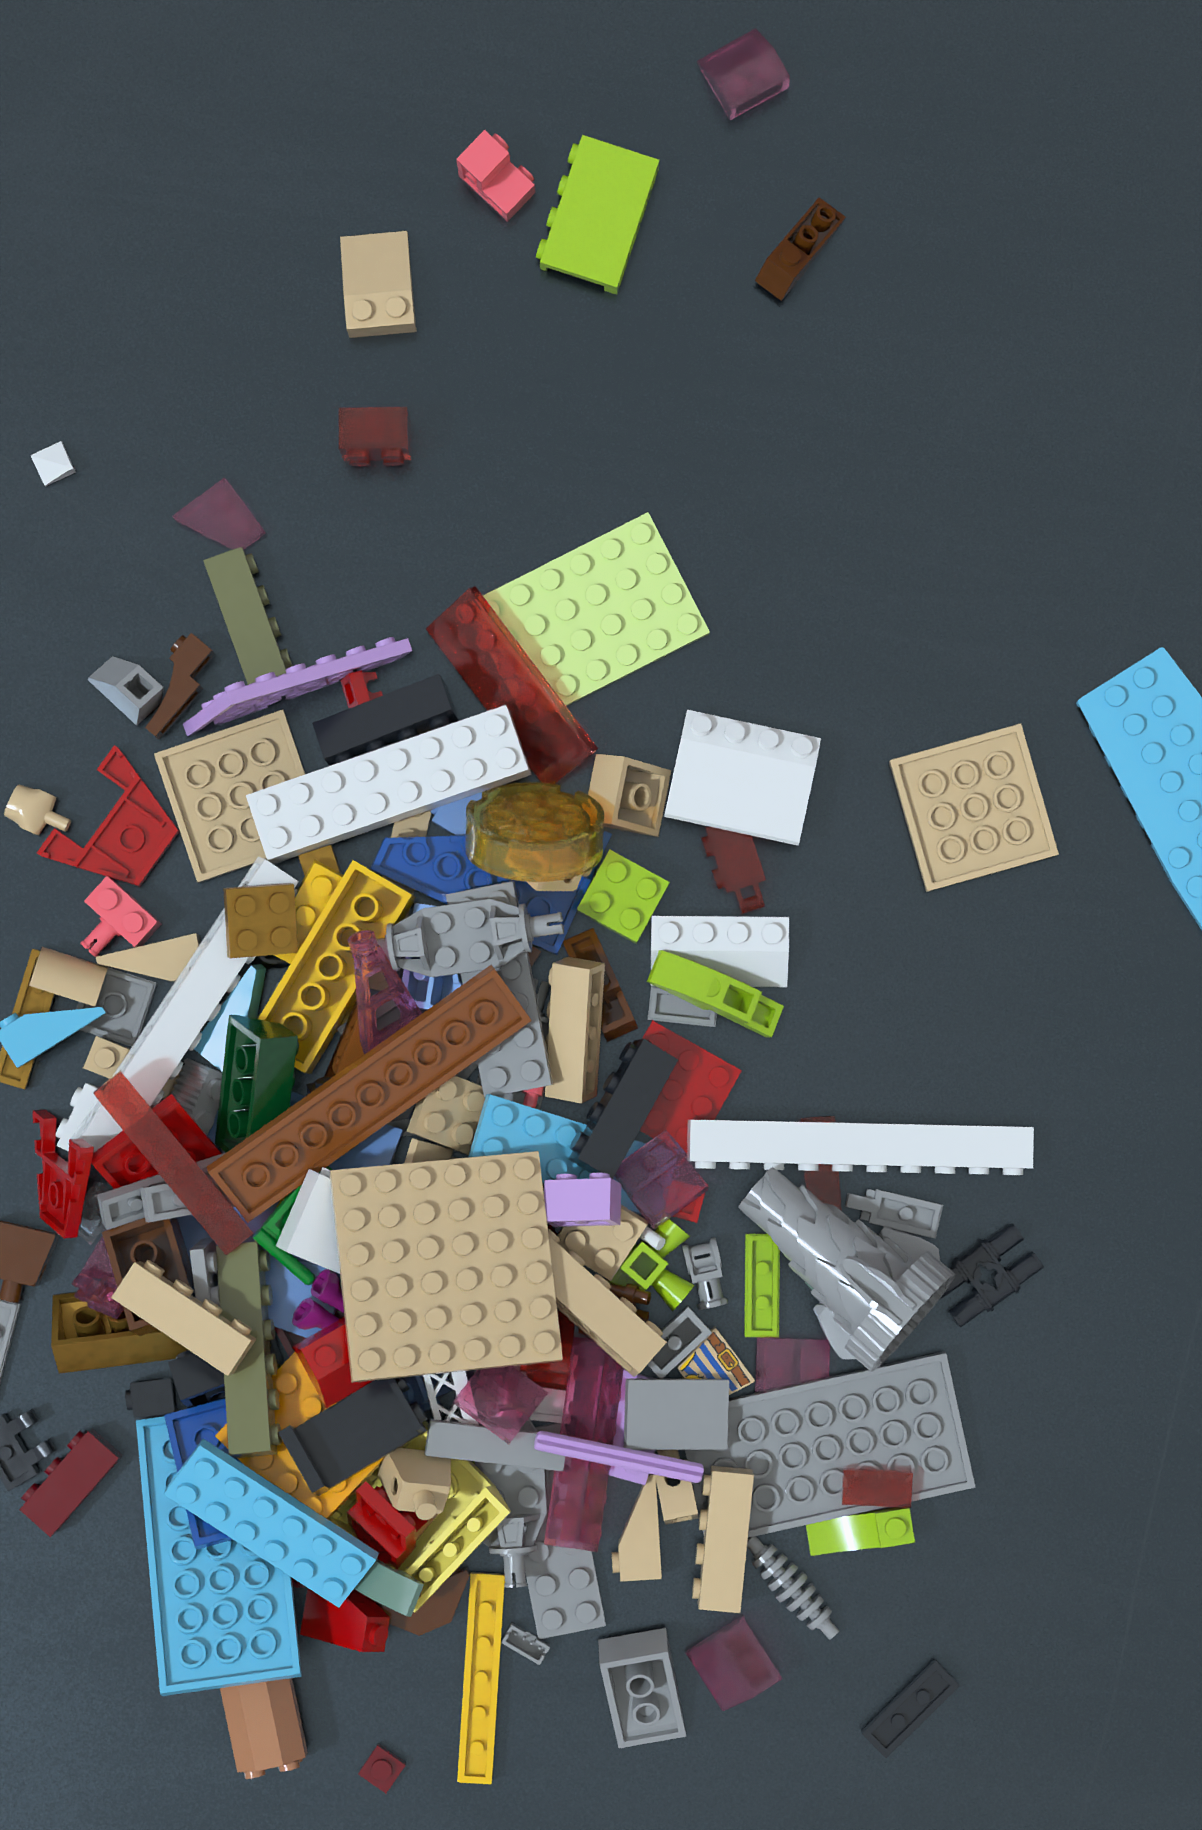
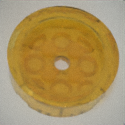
M524 782L490 788L482 792L481 799L478 801L470 800L466 807L465 853L468 859L478 868L506 879L527 882H549L576 877L593 869L603 856L604 810L594 798L579 790L575 792V795L561 792V785Z

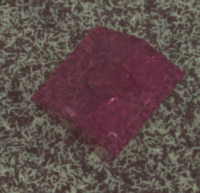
M756 28L697 61L698 66L729 120L789 88L790 75L774 47Z

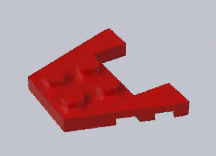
M114 745L97 768V771L120 786L125 792L84 848L54 828L37 851V854L44 858L103 876H109L110 878L140 887L180 831L123 752Z
M46 1109L33 1110V1123H40L41 1140H34L35 1153L42 1158L43 1173L37 1174L40 1218L64 1239L76 1238L79 1225L82 1222V1210L94 1147L83 1138L69 1139L68 1162H66L55 1153L56 1117Z

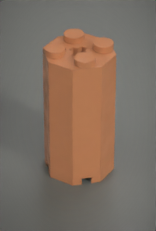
M292 1678L220 1688L237 1772H244L245 1779H252L265 1775V1770L279 1767L280 1772L299 1768V1763L303 1761V1758H306L308 1752Z

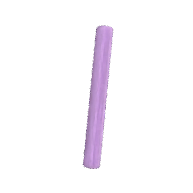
M547 1431L537 1432L534 1441V1448L538 1451L693 1483L700 1482L704 1472V1466L701 1463Z

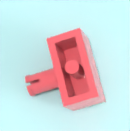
M106 876L84 900L87 905L101 916L99 918L101 922L80 944L85 949H88L94 957L99 956L98 954L116 935H122L134 947H140L145 944L162 923L114 879Z

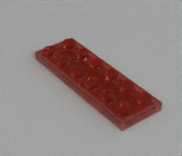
M476 586L469 588L426 628L487 711L507 705L528 765L547 790L555 787L598 750L597 746Z

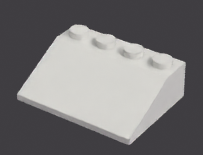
M687 710L664 817L799 846L821 738Z

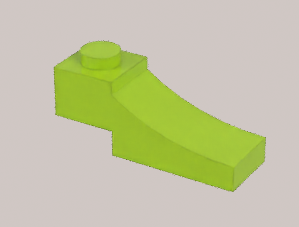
M907 1505L876 1511L871 1510L806 1525L811 1556L915 1543L910 1508Z

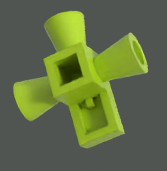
M663 1215L655 1232L665 1238L664 1246L660 1250H656L642 1240L638 1245L635 1243L610 1283L621 1286L633 1284L639 1286V1290L644 1291L652 1285L673 1312L694 1285L666 1270L665 1267L668 1265V1262L663 1258L690 1236L666 1215Z

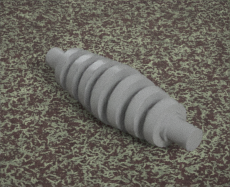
M756 1536L750 1537L747 1541V1548L754 1554L753 1557L755 1559L752 1561V1564L755 1568L761 1565L765 1567L760 1572L763 1580L771 1575L774 1577L767 1585L771 1592L780 1586L783 1587L775 1596L776 1599L781 1603L791 1596L792 1599L785 1607L792 1612L800 1606L802 1609L796 1614V1617L800 1621L809 1617L810 1621L806 1624L811 1630L815 1628L820 1629L829 1640L832 1639L840 1630L830 1620L831 1609L828 1606L823 1609L819 1608L824 1602L820 1594L813 1599L810 1598L816 1590L813 1583L808 1584L803 1589L801 1588L808 1579V1576L801 1572L795 1578H792L798 1566L792 1562L784 1568L782 1565L788 1558L783 1553L775 1558L773 1554L777 1548L773 1544L767 1547Z

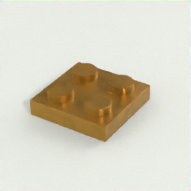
M285 883L223 888L228 958L298 952L294 884Z

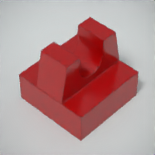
M360 670L349 673L340 680L348 708L383 696L382 691L372 693L367 689V683L377 679L376 672H362Z

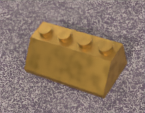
M117 1287L53 1295L51 1347L59 1374L176 1359L178 1354L188 1349L160 1330L142 1336L131 1332L123 1305L111 1298Z

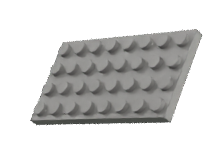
M945 1351L880 1365L873 1372L868 1369H862L729 1399L727 1450H685L687 1461L701 1463L704 1466L703 1477L704 1474L710 1475L711 1466L753 1470L754 1480L748 1538L975 1488ZM703 1477L698 1483L692 1482L699 1516L700 1509H707L708 1496L702 1495Z

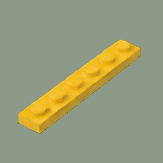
M470 1573L457 1782L492 1785L504 1602V1574Z

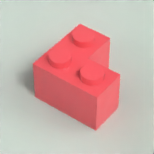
M484 130L456 159L458 174L462 180L508 222L535 194V184L532 183L535 178L522 165L517 168L510 162V155L507 151L509 146L499 135L495 133L491 136Z

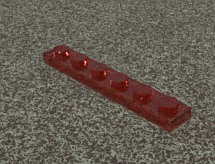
M121 1070L93 1092L99 1102L225 1255H228L254 1234Z

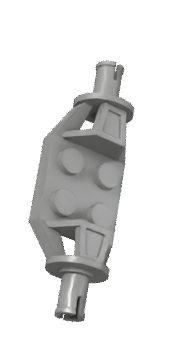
M493 899L423 908L395 925L394 923H388L385 938L355 941V950L370 949L369 952L356 954L358 964L388 959L394 972L400 971L402 968L433 978L483 971L491 964L495 969L502 968L524 951L526 953L532 952L534 937L564 934V925L549 926L550 923L563 922L561 912L531 917L525 904H519V907ZM522 939L521 942L506 947L502 946L503 944ZM401 957H420V959H401Z
M503 1376L492 1377L495 1408L489 1412L481 1413V1417L484 1419L482 1425L517 1429L515 1418H518L521 1430L537 1431L528 1417L530 1416V1410H519V1407H515V1376L504 1377L505 1391L503 1390ZM475 1461V1465L496 1486L511 1510V1513L487 1537L491 1544L489 1553L503 1556L504 1587L513 1588L515 1586L514 1573L516 1575V1588L527 1586L524 1555L538 1550L535 1542L548 1514L546 1470ZM528 1522L526 1541L523 1543L524 1523Z

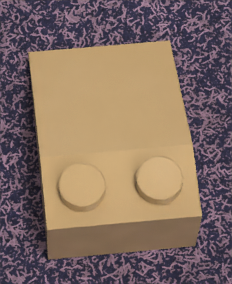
M399 231L340 237L346 328L349 338L417 332L408 232Z

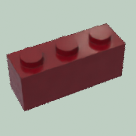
M93 1428L87 1431L86 1434L80 1430L68 1443L67 1447L71 1451L63 1460L56 1457L44 1471L48 1475L46 1480L40 1486L34 1483L21 1497L25 1504L19 1510L49 1537L53 1536L123 1456Z

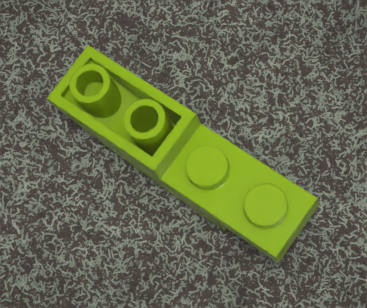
M659 950L647 980L648 983L703 1010H711L764 1037L773 1036L784 1008L783 1005L761 995L762 991L716 970L663 950Z

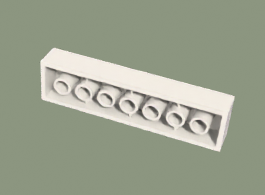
M507 705L256 791L246 795L266 858L272 864H276L532 774L511 712Z

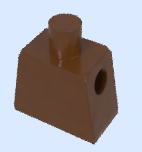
M0 1220V1279H3L0 1300L19 1303L23 1284L34 1287L39 1286L60 1235L58 1233Z

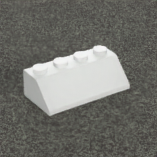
M651 916V970L659 950H663L716 970L751 987H787L789 917Z

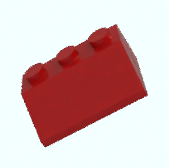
M345 1316L293 1346L326 1408L372 1382H351Z

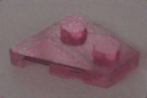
M226 478L220 480L172 516L177 523L183 524L231 550L241 546L243 549H246L266 534Z

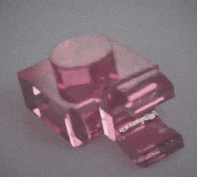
M79 1273L72 1282L73 1286L79 1288L74 1296L80 1301L87 1302L89 1308L115 1319L124 1311L123 1305L111 1298L117 1289L115 1278L105 1275L99 1282L86 1274Z

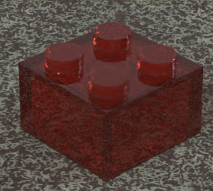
M339 408V450L343 460L349 461V465L367 466L370 465V460H383L384 465L398 466L403 465L404 460H411V418L408 408Z

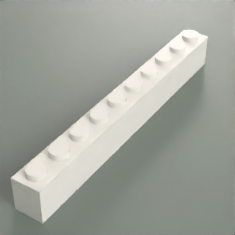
M258 857L238 887L292 883L294 884L296 896L297 889L295 887L298 881L266 859ZM225 908L71 1138H83L94 1147L93 1153L143 1116L150 1107H155L161 1101L164 1095L162 1088L169 1078L173 1080L178 1075L183 1066L181 1059L187 1050L192 1051L198 1045L202 1038V1033L200 1032L207 1020L211 1022L221 1009L219 1002L226 992L231 993L240 980L238 973L245 963L250 964L255 957L231 959L227 957Z
M688 1120L687 1161H695V1168L716 1169V1162H729V1169H750V1163H764V1170H769L772 1167L776 1170H784V1163L798 1164V1170L819 1171V1164H832V1171H853V1165H866V1172H887V1165L901 1166L900 1172L921 1173V1166H935V1173L955 1174V1167H969V1174H989V1168H1003V1175H1023V1168H1033L1034 1127Z

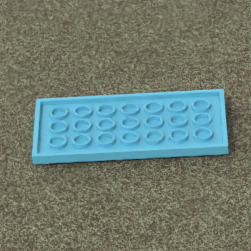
M165 1417L136 1420L161 1696L302 1677L292 1577L235 1540L196 1550L186 1509L164 1495L166 1487L177 1474Z

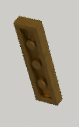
M32 949L12 1012V1014L17 1013L19 1018L24 1014L50 1012L55 994L29 986L40 954L39 950ZM2 1045L0 1051V1082L25 1090L35 1058L17 1068Z

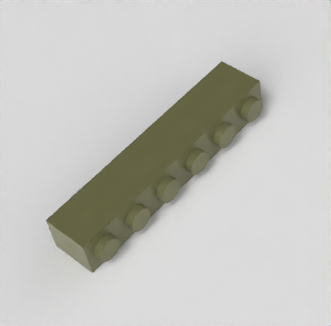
M257 1242L216 1246L219 1301L220 1307L223 1309L220 1315L231 1322L234 1318L242 1321L252 1329L250 1335L256 1338V1341L235 1373L230 1376L224 1374L229 1455L234 1458L277 1454V1445H281L282 1439L278 1433L281 1431L280 1424H275L274 1411L279 1410V1393L277 1389H273L272 1375L277 1374V1360L275 1354H271L270 1340L275 1339L273 1319H268V1306L273 1304L271 1285H266L265 1271H270V1255Z

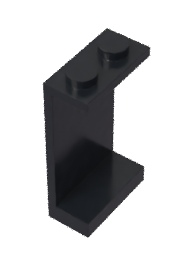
M404 1377L374 1380L298 1427L294 1428L289 1425L278 1432L314 1495H322L427 1431L422 1423L427 1420V1417L417 1401L411 1404L405 1392L410 1388Z

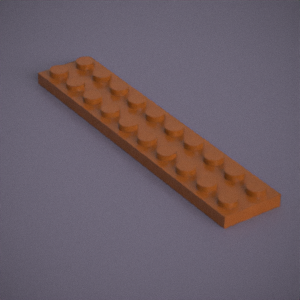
M491 964L206 1167L207 1171L248 1223L302 1185L309 1169L319 1173L322 1167L326 1168L532 1020Z

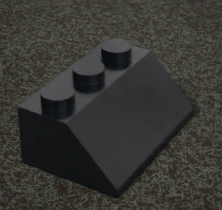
M274 1339L270 1340L271 1354L276 1356L278 1370L284 1364V1360ZM190 1350L178 1354L176 1360L168 1362L180 1401L187 1408L225 1399L224 1373Z

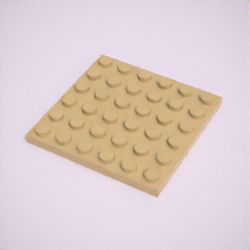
M539 1151L330 1171L352 1383L563 1360Z

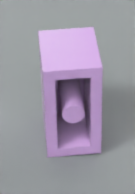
M590 1173L589 1179H577V1175L557 1174L556 1180H544L547 1224L553 1227L620 1225L621 1183L610 1178V1174Z

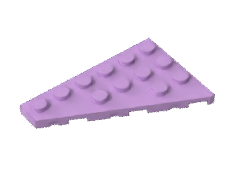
M389 637L375 643L376 648L366 650L363 645L346 651V657L336 659L335 654L316 660L315 665L307 668L305 663L292 666L285 670V674L277 677L275 672H271L255 678L256 682L246 686L244 681L228 685L224 688V692L214 695V700L203 703L201 705L203 709L183 723L187 737L195 735L212 721L214 725H222L266 709L268 705L280 701L284 695L286 699H293L339 682V679L344 678L347 674L352 673L353 669L367 672L400 660L412 652L408 638L395 641L394 637Z

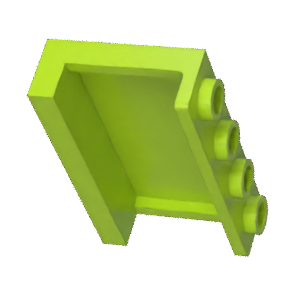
M582 135L579 145L575 143L572 145L568 157V163L572 164L569 176L563 175L559 183L557 194L562 197L558 208L553 206L551 208L546 226L551 227L547 240L541 239L536 258L541 259V270L547 271L550 268L602 285L604 286V291L617 295L659 170L660 160Z

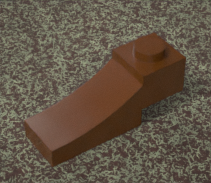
M190 633L187 638L182 635L171 647L170 651L173 654L169 659L174 663L171 681L160 707L145 727L159 740L203 690V687L194 679L215 655L193 633Z

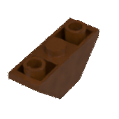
M468 1566L462 1569L459 1567L417 1612H413L411 1617L398 1613L378 1602L377 1604L390 1617L389 1624L420 1636L452 1621L471 1572Z

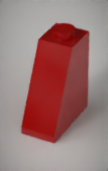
M307 1588L300 1635L359 1652H384L388 1638L390 1617L371 1598L355 1589L338 1608Z

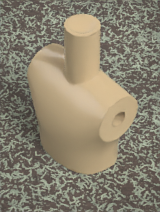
M18 784L14 789L4 812V816L13 820L20 828L38 836L46 824L64 832L68 830L71 824V819L52 811L57 797L40 789L29 788Z

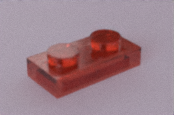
M843 1468L842 1505L911 1508L912 1471Z

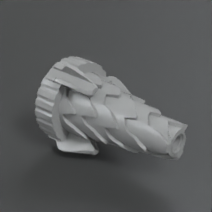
M773 1167L753 1186L738 1207L772 1238V1241L779 1247L778 1249L790 1261L789 1267L813 1288L811 1294L820 1301L813 1311L837 1355L842 1359H857L871 1372L884 1363L914 1331L946 1292L956 1275L940 1261L939 1249L934 1244L889 1227H884L880 1234L877 1235L859 1219L853 1222L836 1206L823 1203L803 1184L798 1188Z

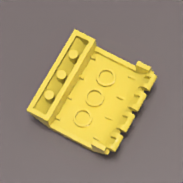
M426 1421L422 1422L427 1431L399 1448L425 1450L429 1423ZM451 1459V1487L444 1511L437 1515L418 1538L416 1548L398 1569L424 1584L413 1611L414 1613L423 1606L511 1513L496 1486L472 1461ZM380 1466L365 1480L373 1488L382 1486L378 1476ZM356 1491L329 1519V1521L356 1537L355 1530L348 1524L347 1511L357 1503Z

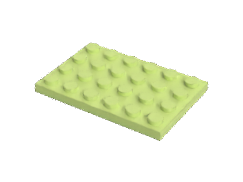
M649 512L467 603L528 726L710 634Z

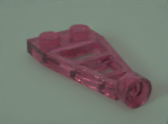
M371 930L356 932L348 938V944L354 959L359 1035L364 1054L422 1014L398 973L392 969L391 962L381 946L378 945L375 933ZM382 971L388 987L371 996L368 978ZM393 1000L399 1008L401 1016L398 1020L378 1030L376 1010L386 1002Z

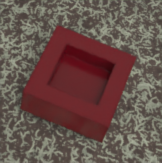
M378 1743L358 1772V1775L386 1794L406 1766V1762Z

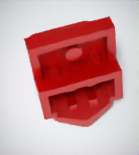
M365 1481L356 1490L357 1503L347 1511L348 1524L355 1530L357 1539L379 1552L377 1559L398 1570L416 1548L418 1538L438 1514L429 1520H421L417 1517L416 1512L399 1511L393 1507L383 1485L373 1488Z

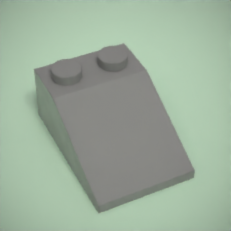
M666 1628L598 1640L599 1664L618 1748L686 1737Z

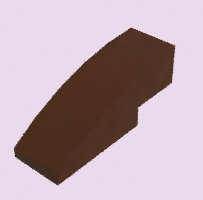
M594 928L564 940L563 944L569 957L605 963L601 1030L606 1041L609 1042L638 1029Z

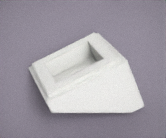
M61 441L30 455L45 487L76 473Z

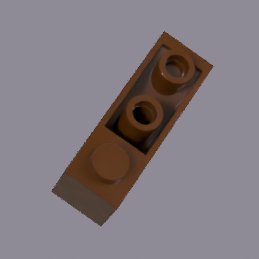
M819 197L768 256L755 282L782 301L843 223L846 216Z

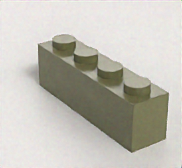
M241 546L203 560L247 684L256 682L255 678L267 673L275 672L276 677L285 674V670L293 665L287 649L280 650L276 638L282 636L275 616L269 618L265 606L269 605L270 601L264 585L257 586L253 574L258 573L259 570L253 554L246 555Z

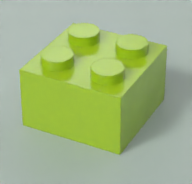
M609 849L577 907V912L637 944L670 882Z

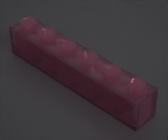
M574 1337L560 1434L613 1445L624 1368L591 1338ZM565 1456L563 1471H554L544 1545L598 1552L611 1465Z

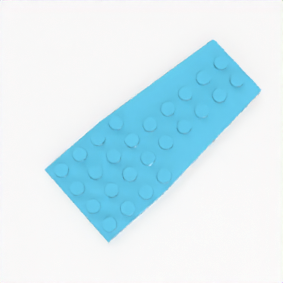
M1161 647L1077 700L1076 704L1080 707L1089 724L1092 735L1096 737L1103 750L1109 767H1112L1120 782V787L1125 797L1129 799L1136 813L1137 820L1142 829L1144 828L1152 843L1151 846L1171 884L1202 930V697L1165 648Z

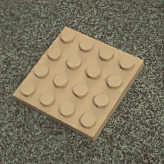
M284 710L154 753L198 883L251 866L258 857L267 860L246 795L305 775Z
M1021 724L889 761L926 892L1059 855Z

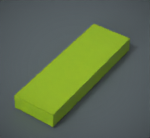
M745 1233L744 1337L779 1338L780 1250L768 1234Z

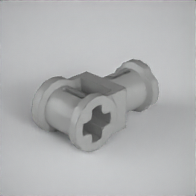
M710 1238L708 1243L690 1247L687 1244H683L682 1248L688 1274L691 1276L692 1283H696L700 1299V1303L697 1305L698 1310L728 1304V1298L723 1296L719 1277L723 1276L716 1238ZM710 1253L709 1256L694 1259L695 1256ZM707 1282H710L712 1297L709 1296Z

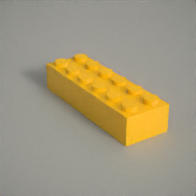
M352 860L258 1018L282 1024L298 1036L299 1051L295 1057L294 1067L306 1074H312L337 1032V1028L340 1027L379 961L374 960L358 964L356 954L369 952L370 949L355 950V941L385 938L387 924L394 923L395 925L402 921L417 898Z

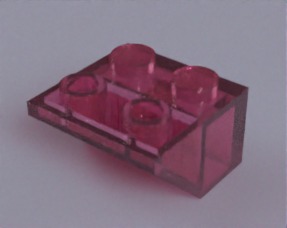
M744 1615L685 1652L722 1711L754 1698L782 1680L781 1673Z

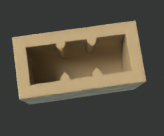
M42 947L29 986L95 1007L108 967Z

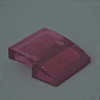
M667 1130L624 1159L615 1174L616 1179L621 1183L628 1197L653 1229H656L708 1191V1184L687 1161L686 1152Z
M757 1337L755 1393L829 1377V1341L827 1339Z
M513 1366L479 1369L454 1399L453 1404L509 1445L547 1396L548 1392Z

